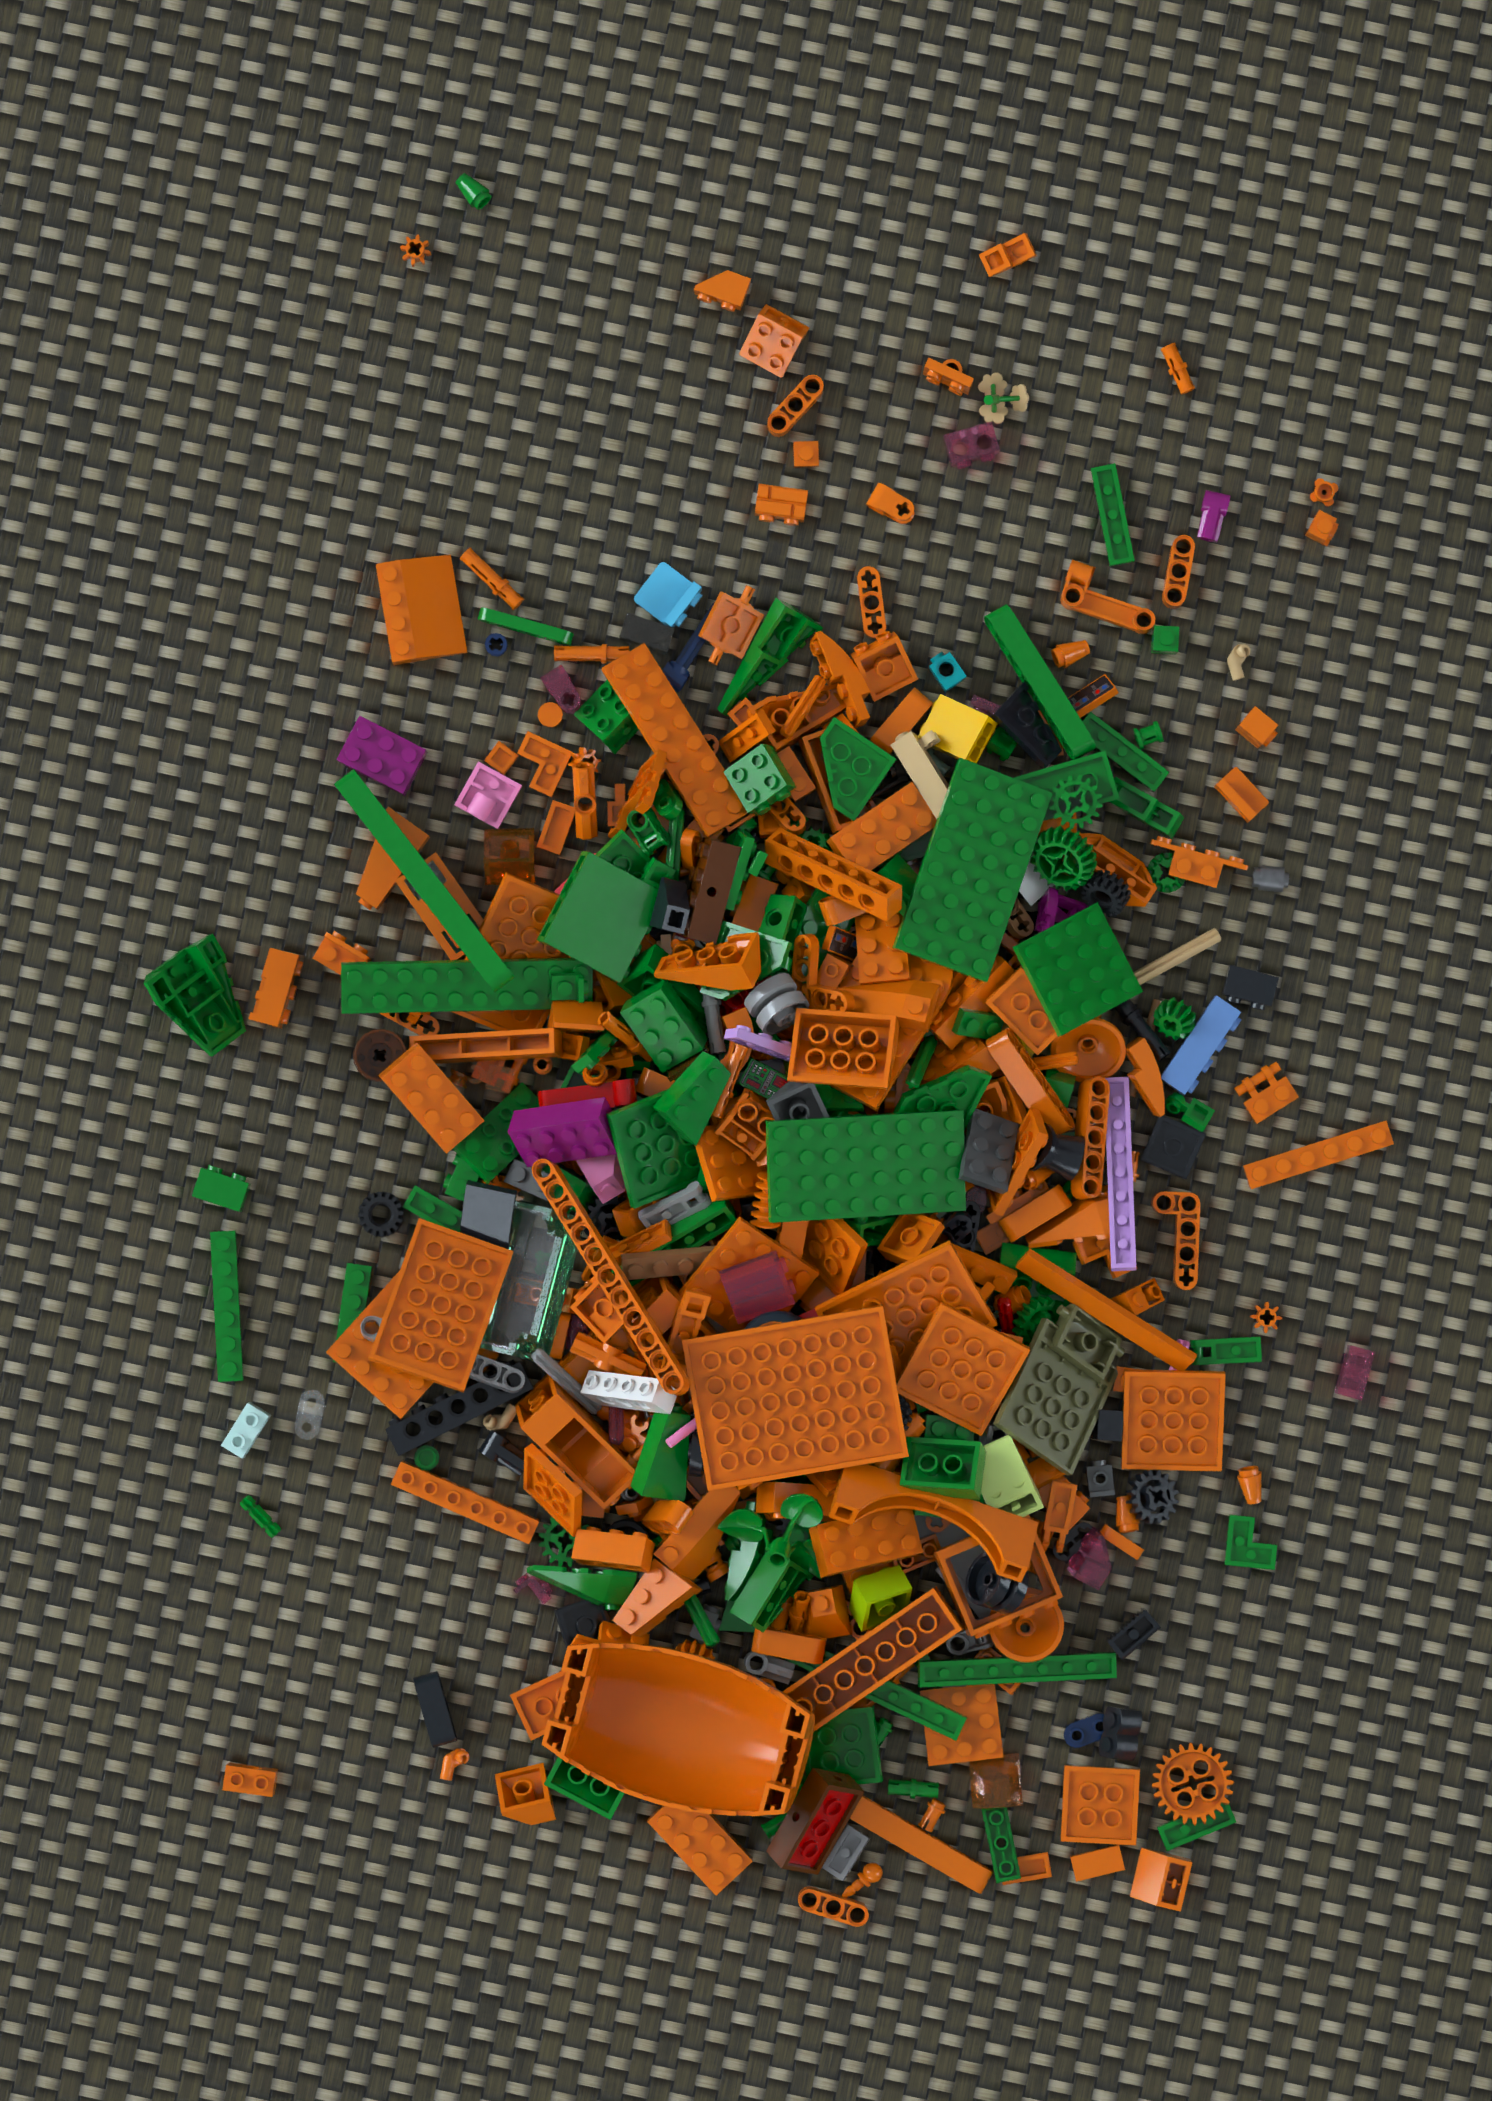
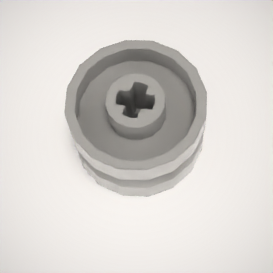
M788 973L777 974L766 979L748 994L744 1002L751 1016L757 1018L756 1023L762 1032L769 1035L777 1034L792 1026L795 1022L796 1008L808 1009L810 1005L803 993L797 991V985Z

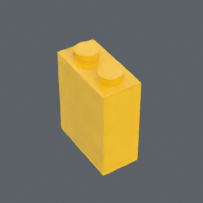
M940 694L939 698L933 703L931 713L926 722L920 727L918 737L922 738L923 735L932 730L936 732L941 741L931 748L957 760L958 758H963L977 764L998 723L988 715Z

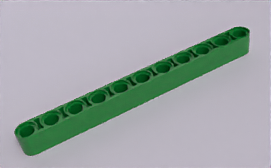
M352 769L334 783L335 787L491 989L497 992L514 979V975L356 771Z

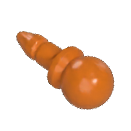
M876 1863L867 1864L863 1868V1872L857 1874L859 1879H856L845 1889L842 1897H850L864 1887V1885L869 1888L871 1883L878 1882L883 1874L880 1865Z

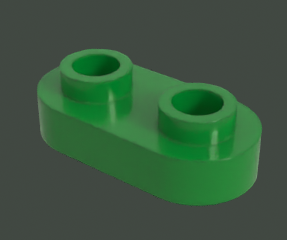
M660 779L653 805L659 815L667 820H672L680 814L683 801L670 782Z

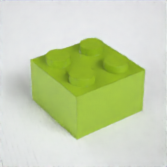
M900 1565L885 1567L879 1572L869 1575L864 1574L854 1579L849 1610L861 1632L877 1627L909 1605L912 1586Z

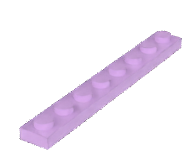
M1109 1077L1105 1079L1110 1085L1106 1150L1111 1271L1137 1270L1129 1077Z

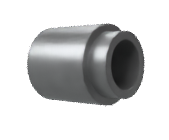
M1261 865L1260 868L1254 867L1252 887H1258V890L1283 892V887L1288 888L1289 873H1285V867Z

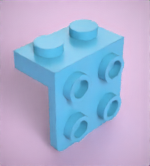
M661 562L635 595L634 601L672 630L675 625L680 627L688 615L685 612L690 606L695 607L703 596L700 594L702 587L694 581L693 583L667 563Z

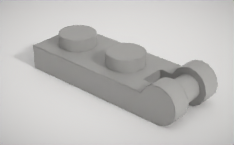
M694 1181L687 1188L638 1211V1218L646 1228L664 1219H667L672 1225L707 1208L712 1201L707 1193H703V1187L700 1183Z

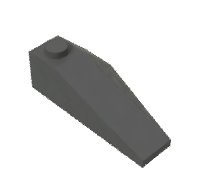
M788 1082L766 1100L775 1120L829 1117L814 1083Z

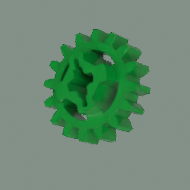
M1069 775L1067 783L1060 779L1059 784L1061 787L1059 789L1056 787L1052 788L1056 795L1051 797L1054 805L1050 806L1049 810H1056L1057 813L1053 818L1061 817L1060 825L1063 826L1066 822H1069L1071 829L1074 828L1075 823H1078L1081 829L1084 827L1083 822L1085 821L1092 824L1093 822L1090 817L1092 815L1099 817L1098 812L1095 810L1096 808L1103 807L1102 804L1097 803V799H1100L1102 794H1095L1094 792L1098 786L1090 787V778L1082 782L1081 775H1078L1076 781H1073L1071 775ZM1071 785H1080L1076 792L1068 793L1064 790ZM1082 791L1080 802L1083 805L1081 808L1076 806L1069 813L1071 808V802L1068 801L1069 798H1075ZM1087 791L1092 795V806L1086 803L1085 794ZM1059 797L1065 800L1067 808L1064 813L1059 808ZM1083 811L1087 814L1080 819H1071L1076 812Z
M1039 1295L1037 1300L1031 1297L1030 1304L1023 1303L1024 1309L1016 1312L1019 1317L1013 1320V1323L1017 1326L1012 1329V1332L1016 1334L1015 1336L1023 1337L1022 1344L1028 1347L1041 1318H1047L1056 1324L1060 1316L1056 1313L1060 1305L1049 1296L1043 1297Z
M550 1517L552 1524H543V1527L547 1530L546 1533H539V1536L544 1538V1541L540 1542L539 1546L546 1548L542 1555L550 1554L549 1562L552 1563L556 1559L558 1560L559 1567L563 1565V1562H567L568 1566L572 1567L573 1559L571 1556L567 1557V1554L573 1548L576 1536L572 1537L569 1534V1538L573 1540V1543H568L565 1551H563V1542L559 1540V1537H563L567 1531L563 1528L558 1533L551 1532L559 1523L553 1517ZM589 1524L581 1525L582 1530H586L589 1527ZM549 1541L556 1544L559 1549L558 1554L551 1549Z

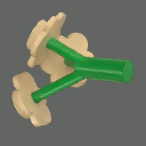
M997 372L991 376L989 374L984 375L983 381L978 384V389L980 392L985 393V405L979 408V413L984 417L985 422L991 423L993 421L995 424H1001L1004 421V416L1008 414V409L1005 407V402L1007 401L1013 404L1014 411L1025 412L1029 401L1026 386L1024 384L1014 385L1010 395L1003 396L1007 382L1003 380L1002 375Z

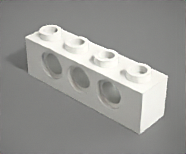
M593 1370L588 1371L580 1392L598 1405L671 1414L677 1398L676 1395L667 1393L657 1378Z

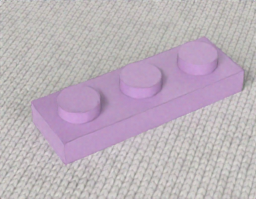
M737 1025L736 1028L726 1029L725 1040L787 1062L790 1061L791 1042L783 1040L779 1042L772 1040L773 1036L765 1033H752L751 1028Z

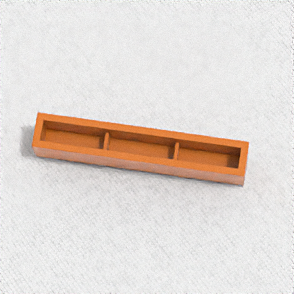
M555 1028L409 1036V1048L415 1043L419 1044L435 1064L563 1057L562 1032Z

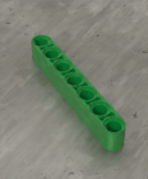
M1005 604L984 616L986 626L1021 682L1025 681L1029 688L1027 690L1033 701H1036L1040 712L1068 756L1075 760L1094 750L1096 745L1091 734L1011 608Z

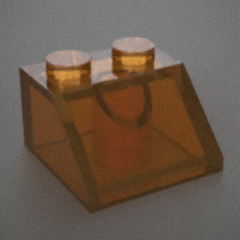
M534 828L484 830L485 885H500L506 872L535 883Z

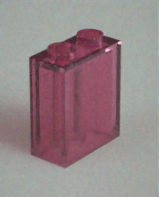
M776 1250L719 1271L738 1324L752 1320L763 1313L776 1311L795 1304L793 1294L797 1292L792 1279H786L785 1273L789 1272L784 1257L779 1259Z

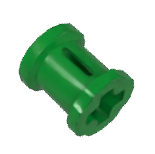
M1157 721L1141 729L1133 728L1134 737L1140 750L1144 749L1145 745L1157 741L1159 743L1164 742Z

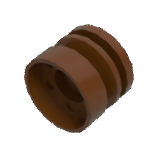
M375 1029L364 1034L356 1042L353 1051V1062L357 1071L363 1077L374 1082H382L378 1075L406 1052V1047L402 1039L394 1032L386 1029ZM375 1049L379 1052L385 1051L386 1054L383 1056L384 1062L380 1060L375 1062L373 1060Z

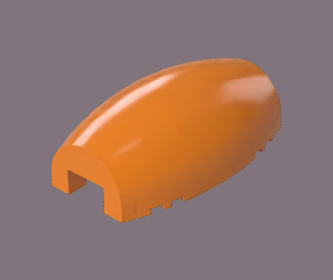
M592 1643L567 1646L561 1671L566 1672L555 1716L547 1721L542 1745L548 1750L555 1753L566 1763L577 1767L586 1775H590L625 1794L658 1805L689 1812L727 1816L778 1815L789 1811L805 1771L813 1738L815 1716L808 1709L763 1680L731 1665L698 1654L667 1647L635 1643Z

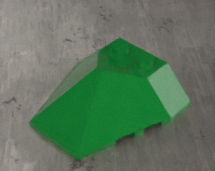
M210 934L177 952L146 975L143 983L155 1004L210 1057L217 1054L246 1032L239 1003L235 1001L231 986L234 984L232 978L228 977L225 963H227L226 955L214 934Z

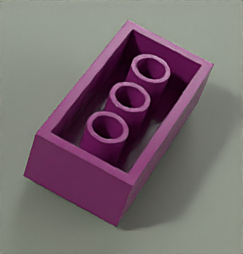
M605 1097L516 1110L513 1113L508 1129V1134L527 1167L533 1166L539 1159H547L554 1163L617 1154L606 1115L612 1112V1109Z

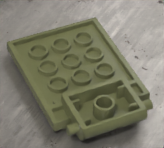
M1069 1304L1066 1307L1060 1305L1057 1308L1056 1313L1060 1316L1056 1324L1047 1318H1041L1029 1344L1031 1350L1014 1378L993 1425L1065 1475H1073L1097 1422L1098 1412L1102 1410L1116 1380L1118 1371L1111 1363L1115 1355L1120 1358L1125 1353V1349L1120 1346L1122 1341L1120 1336L1075 1304Z

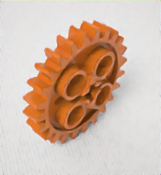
M1192 1743L1189 1744L1188 1750H1185L1180 1744L1178 1753L1171 1748L1170 1754L1172 1757L1168 1758L1163 1755L1162 1759L1165 1764H1156V1767L1161 1772L1153 1773V1777L1159 1780V1782L1152 1784V1788L1159 1789L1154 1794V1798H1162L1158 1803V1807L1166 1805L1165 1815L1173 1812V1821L1183 1817V1825L1187 1823L1188 1819H1192L1193 1825L1196 1826L1197 1819L1199 1818L1206 1824V1816L1208 1815L1215 1820L1214 1811L1224 1812L1221 1803L1225 1805L1230 1803L1225 1798V1795H1233V1791L1227 1789V1786L1233 1785L1234 1781L1226 1779V1777L1232 1774V1771H1224L1228 1762L1219 1763L1221 1754L1218 1753L1213 1757L1211 1755L1212 1747L1204 1752L1202 1744L1199 1745L1197 1750H1194ZM1199 1762L1205 1763L1208 1766V1771L1203 1775H1199L1194 1771V1766ZM1174 1770H1180L1183 1772L1184 1778L1180 1782H1174L1170 1778V1773ZM1210 1776L1214 1777L1213 1781L1197 1784L1196 1790L1186 1787L1177 1792L1171 1791L1174 1787L1188 1785L1190 1778L1198 1782ZM1206 1786L1213 1787L1216 1791V1795L1211 1799L1204 1798L1201 1794L1202 1789ZM1181 1794H1188L1192 1798V1802L1188 1806H1181L1177 1801L1178 1797Z

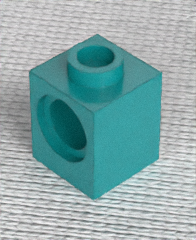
M940 652L930 660L932 664L929 665V670L945 693L967 677L950 652L946 655ZM943 664H949L953 668V674L945 677L940 674L939 667Z

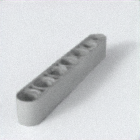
M367 1316L363 1319L360 1330L365 1339L374 1342L377 1333L373 1335L368 1334L365 1331V1326L369 1322H375L380 1327L382 1318ZM477 1354L469 1376L473 1380L508 1393H518L522 1390L525 1383V1376L522 1371ZM486 1366H493L497 1370V1375L494 1378L489 1379L483 1375V1369ZM517 1375L521 1381L520 1385L510 1387L506 1381L507 1377Z

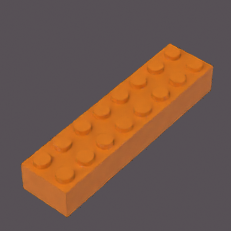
M936 1586L782 1692L814 1714V1731H816L964 1629V1626Z

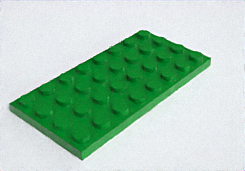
M958 758L893 948L979 981L987 982L1053 793L963 758Z
M961 1109L766 1121L768 1216L771 1223L966 1211L965 1181L958 1179L964 1152V1111Z

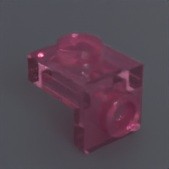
M527 1573L515 1581L517 1587L513 1590L516 1594L529 1585L543 1605L552 1598L550 1593L553 1590L546 1581H540L532 1575L529 1577Z

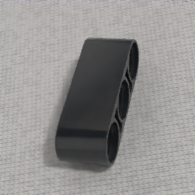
M438 1671L414 1677L416 1693L432 1747L435 1748L456 1742V1731Z

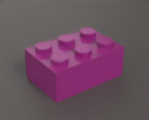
M359 715L336 760L405 796L428 752L426 749Z

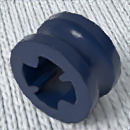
M493 633L486 638L485 648L490 655L497 657L506 652L508 644L503 635ZM492 639L496 641L501 639L503 641L500 644L503 647L500 651L498 649L492 651L489 646H492L490 643Z

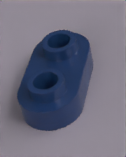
M1095 1713L1068 1724L1064 1729L1066 1743L1071 1747L1079 1748L1100 1740L1104 1729L1098 1731L1095 1726L1098 1722H1103L1104 1714ZM1080 1731L1081 1738L1078 1740L1073 1739L1072 1733Z

